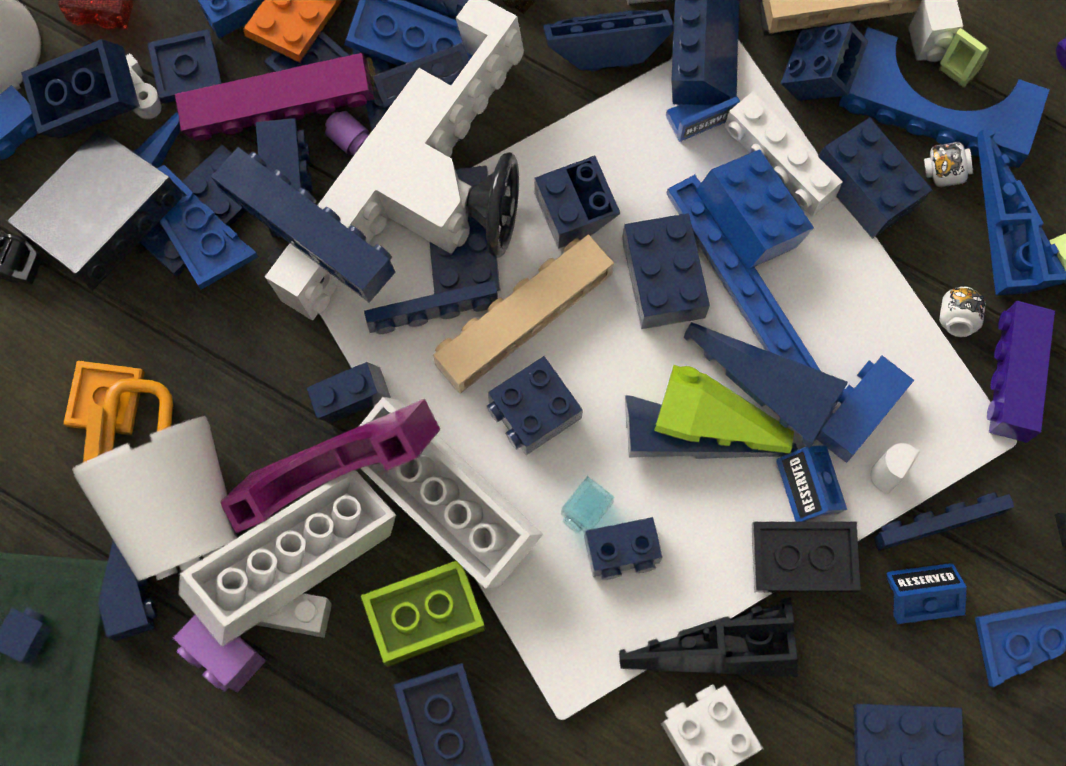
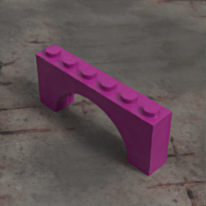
M420 400L250 473L220 502L235 532H240L266 521L276 511L301 495L348 472L376 463H382L385 471L418 458L441 429L426 400Z

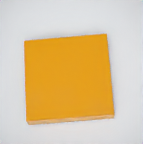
M77 361L64 425L71 428L87 429L89 405L103 406L104 408L107 390L113 383L121 379H143L145 371L140 368ZM124 392L119 397L115 433L132 435L141 392Z

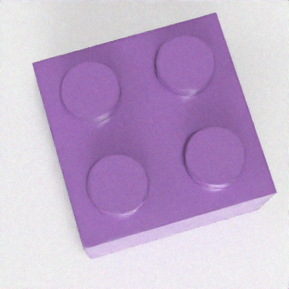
M196 614L173 638L181 645L177 652L190 664H194L198 668L203 665L207 670L202 675L215 687L220 688L224 692L230 688L238 693L266 662L262 656L239 636L222 647Z

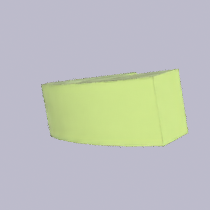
M960 28L940 62V70L965 88L980 70L987 57L989 48Z

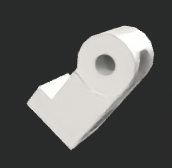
M128 54L126 58L140 107L133 110L141 118L152 119L161 112L162 103L155 87L141 80L140 77L143 75L141 68L134 57Z

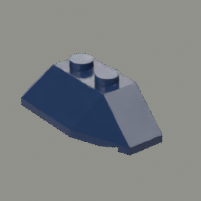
M634 10L569 18L558 21L555 24L543 25L548 47L580 70L598 71L604 67H629L636 63H643L674 31V24L668 10H659L657 12Z

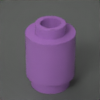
M347 111L333 113L325 123L327 127L325 135L348 155H355L369 136V130Z

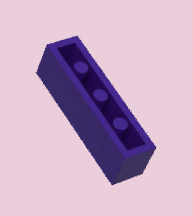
M1016 301L1007 311L1004 310L998 322V329L1002 330L1001 339L994 353V358L998 360L997 370L992 376L990 385L991 389L994 390L993 401L987 410V420L990 421L989 433L1026 443L1041 433L1055 310Z

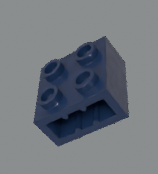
M852 23L801 30L781 84L798 101L849 95L868 40Z
M545 356L488 392L490 404L486 407L497 423L501 420L509 430L505 434L516 450L521 447L526 455L582 419L583 409Z

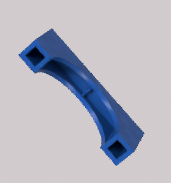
M869 27L867 28L864 35L868 40L849 95L841 97L839 106L846 108L854 114H865L876 118L882 124H893L905 128L911 134L925 135L936 139L940 144L960 142L964 149L970 148V153L974 156H979L977 134L983 129H993L995 133L993 139L1002 155L1006 154L1010 160L1008 166L1019 168L1029 155L1049 89L1019 79L1009 96L992 107L976 111H958L941 107L920 96L902 76L896 60L898 37Z

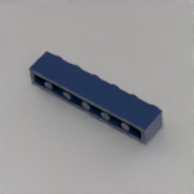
M238 147L211 176L220 191L370 303L396 273L390 261L392 259L390 253L379 244L373 247L365 241L367 239L366 236L355 226L351 225L347 228L340 223L341 218L329 207L326 206L324 209H321L317 206L314 197L305 189L300 188L298 191L290 186L291 181L279 170H275L274 173L266 168V162L256 153L251 152L248 155Z

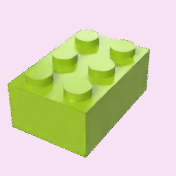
M457 561L361 595L381 657L387 667L485 631L484 623L463 566Z

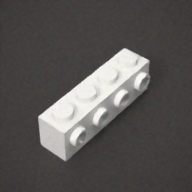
M754 92L750 93L729 111L724 128L749 153L759 149L762 151L796 202L812 217L836 197L843 181Z

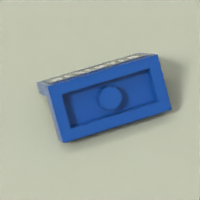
M734 97L720 104H680L666 111V118L679 142L726 123L729 111L740 100L738 97Z
M826 445L812 446L811 448L806 446L777 459V466L795 522H805L820 515L837 514L847 510Z
M949 563L887 572V581L894 593V618L897 624L965 615L967 587L954 564Z

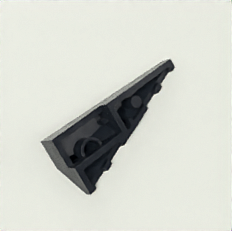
M791 597L783 598L780 600V604L763 610L761 606L751 608L750 614L730 620L729 616L679 631L677 637L659 642L658 639L650 640L646 647L630 652H626L625 649L619 650L620 669L798 677Z

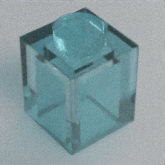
M587 476L562 507L561 515L565 517L563 519L564 524L578 534L581 530L585 533L586 530L593 529L612 506L615 497Z

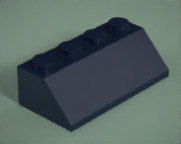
M675 0L671 77L673 105L720 104L737 97L739 0Z

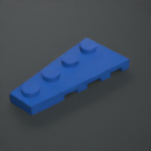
M165 165L157 168L169 176L184 195L160 220V223L200 290L258 258L257 253L249 245L247 246L228 225L226 226Z
M1066 600L975 617L987 679L991 687L1005 682L1004 680L1033 669V666L1048 659L1052 660L1066 651Z

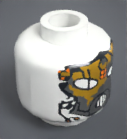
M960 142L933 146L930 151V158L924 159L926 178L933 177L934 183L938 187L963 184L967 181L968 175L973 174L970 148L964 149Z
M959 287L948 291L942 299L939 319L942 327L951 335L966 337L977 332L982 327L986 303L983 296L970 287Z

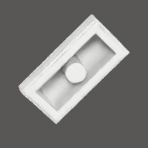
M898 443L890 447L872 467L871 479L873 484L884 493H890L905 478L919 456V450L906 443Z

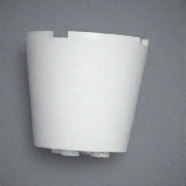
M206 416L188 420L150 434L152 439L150 443L131 450L129 444H125L72 469L75 478L138 581L153 575L156 576L157 580L176 573L177 569L175 566L178 565L181 571L188 569L201 561L199 556L203 555V558H206L222 548V546L238 538L220 503L227 496Z

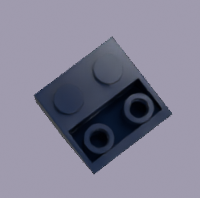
M596 156L534 178V194L558 249L567 246L576 238L581 240L588 234L590 236L620 215V210Z

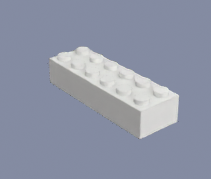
M382 397L360 426L406 406L398 399ZM437 435L418 458L387 471H385L382 463L361 468L485 588L500 587L543 536V533Z
M353 470L328 481L180 573L179 595L223 647L391 535L396 514L360 474Z

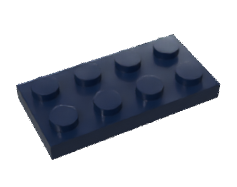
M221 145L182 182L226 226L230 227L246 210L222 193L211 177L232 154ZM159 221L139 244L177 277L187 266Z
M487 165L455 169L458 179L470 186L478 185L489 176ZM468 216L470 227L468 238L462 246H457L452 254L429 241L434 294L493 280L495 281L497 291H501L497 258L489 253L486 229L475 218Z

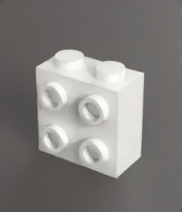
M714 684L695 695L698 702L687 708L684 702L665 712L668 719L661 723L685 766H735L763 749L726 686L716 690Z

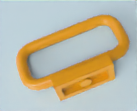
M121 379L113 383L107 390L104 408L103 406L89 405L83 463L114 449L118 400L124 392H142L156 395L160 403L157 432L171 427L173 399L168 388L160 382L144 379Z

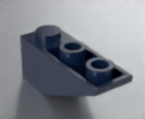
M114 540L110 550L98 606L106 636L114 641H118L154 629L153 618H156L158 615L152 597L147 598L144 586L149 584L148 578L140 581L137 580Z

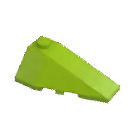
M673 365L654 431L687 441L699 442L700 437L717 438L719 445L730 446L732 441L745 442L751 449L791 453L794 438L793 430L788 427L785 428L778 420L707 374L700 373L697 369L690 366L680 367Z

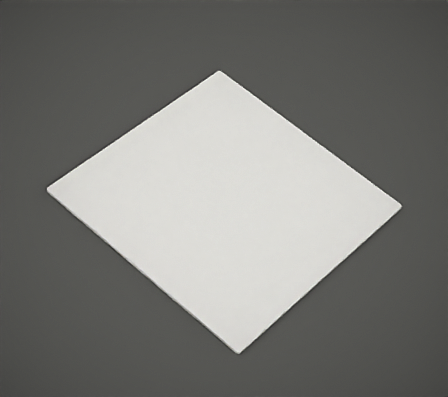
M738 39L737 97L740 102L750 93L754 92L818 156L819 154ZM672 59L474 166L487 165L488 175L494 172L500 157L508 152L514 154L518 162L519 196L515 225L505 254L497 258L501 290L497 291L498 298L506 299L513 293V288L524 278L530 280L539 273L538 269L544 262L550 258L556 260L564 253L565 247L558 249L534 194L535 177L596 156L620 210V215L590 236L614 262L612 275L462 393L455 389L435 365L433 354L436 353L435 349L442 341L447 338L453 340L462 333L461 329L468 321L473 318L480 319L488 312L487 310L475 312L473 309L460 312L459 316L451 319L437 317L429 319L426 324L417 327H410L407 324L396 327L393 332L387 334L369 332L364 310L434 294L429 241L389 217L382 232L374 235L369 244L373 247L379 244L392 256L390 261L396 273L370 303L344 284L341 287H337L330 296L327 308L320 313L351 368L365 362L380 367L391 398L400 400L405 406L425 399L441 429L436 435L543 533V536L500 587L485 588L478 581L477 583L559 720L567 719L646 671L620 669L619 650L625 649L626 652L646 647L648 641L658 639L659 642L677 637L679 631L729 616L731 619L773 594L774 592H754L752 523L795 522L776 462L778 458L783 456L695 459V456L629 458L625 395L662 405L673 365L680 367L690 366L697 369L700 373L707 374L774 419L780 420V416L767 405L761 407L725 375L726 369L715 359L709 361L704 356V349L694 340L690 339L687 341L684 338L687 328L693 322L764 349L697 242L696 246L710 303L706 318L641 329L622 242L624 224L679 215L666 194L668 188L694 174L702 182L711 169L749 154L724 128L726 123L679 142L666 118V111L678 106L672 104ZM836 196L813 217L800 206L814 229L797 248L766 261L755 268L821 372L848 381L846 387L851 385L855 388L862 380L857 374L869 360L875 364L883 355L914 379L913 383L847 463L828 449L847 510L837 514L820 515L805 522H857L858 541L1010 450L1016 445L1017 440L989 433L990 421L987 420V410L991 403L878 239L876 237L871 238ZM545 356L583 409L582 419L526 455L521 447L516 450L505 434L509 430L501 420L497 423L486 407L490 404L488 392ZM838 402L832 411L833 413L840 407L841 403ZM789 426L788 428L794 431L793 443H796L798 450L806 447L802 443L803 437ZM815 440L812 446H818L823 444L820 443L818 440ZM898 443H906L918 449L920 454L905 478L890 493H884L873 484L871 479L872 467L890 447ZM650 517L654 518L663 557L660 563L655 564L656 569L644 573H636L635 568L621 571L622 576L610 580H602L601 575L592 576L584 540L586 530Z

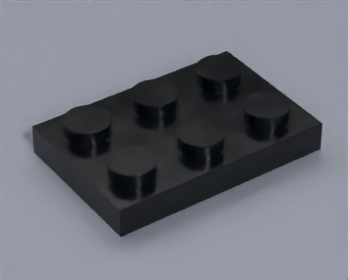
M857 522L752 523L754 592H859L861 590Z

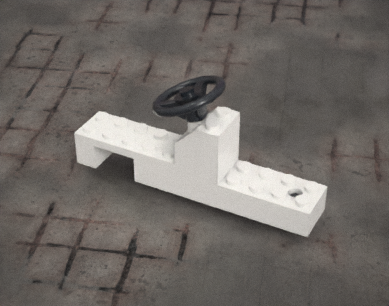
M469 0L457 15L456 20L465 50L473 56L454 83L449 85L418 68L317 205L321 209H324L326 206L332 209L341 218L340 223L347 228L353 225L366 236L367 239L365 241L367 243L372 240L374 235L382 232L389 217L452 254L456 247L462 246L468 238L470 229L468 223L469 216L470 218H475L486 229L487 247L493 257H501L508 248L515 225L519 196V168L515 155L511 152L503 154L494 172L478 185L473 186L458 179L450 156L452 148L457 141L467 135L470 123L475 116L485 110L490 95L495 89L498 90L503 85L506 73L511 66L519 63L523 56L524 48L516 15L488 0ZM290 243L284 251L276 247L267 259L272 268L265 278L279 299L312 321L318 313H322L327 308L330 296L335 289L343 285L342 282Z

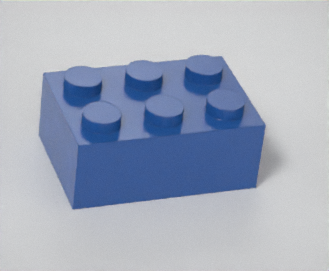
M760 149L711 169L696 189V192L748 269L797 248L814 229Z

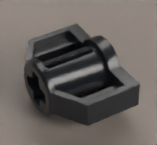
M5 234L0 237V247H3L0 253V278L9 282H22L32 285L43 258L28 240L17 235ZM27 250H30L31 253L26 262L23 272H19Z

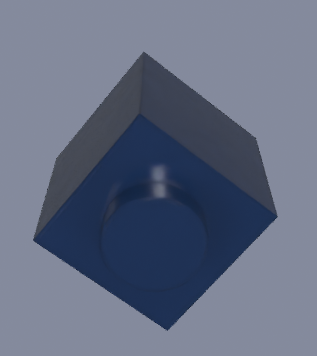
M28 607L25 608L23 613L11 608L0 628V652L32 666L52 630V627L42 623L46 616Z

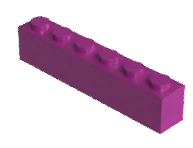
M362 53L175 94L181 131L195 141L208 140L212 138V134L221 132L236 134L243 131L244 127H256V122L291 118L300 120L304 118V114L313 112L328 114L334 112L336 107L348 105V107H360L365 105L368 100L375 99L369 65Z

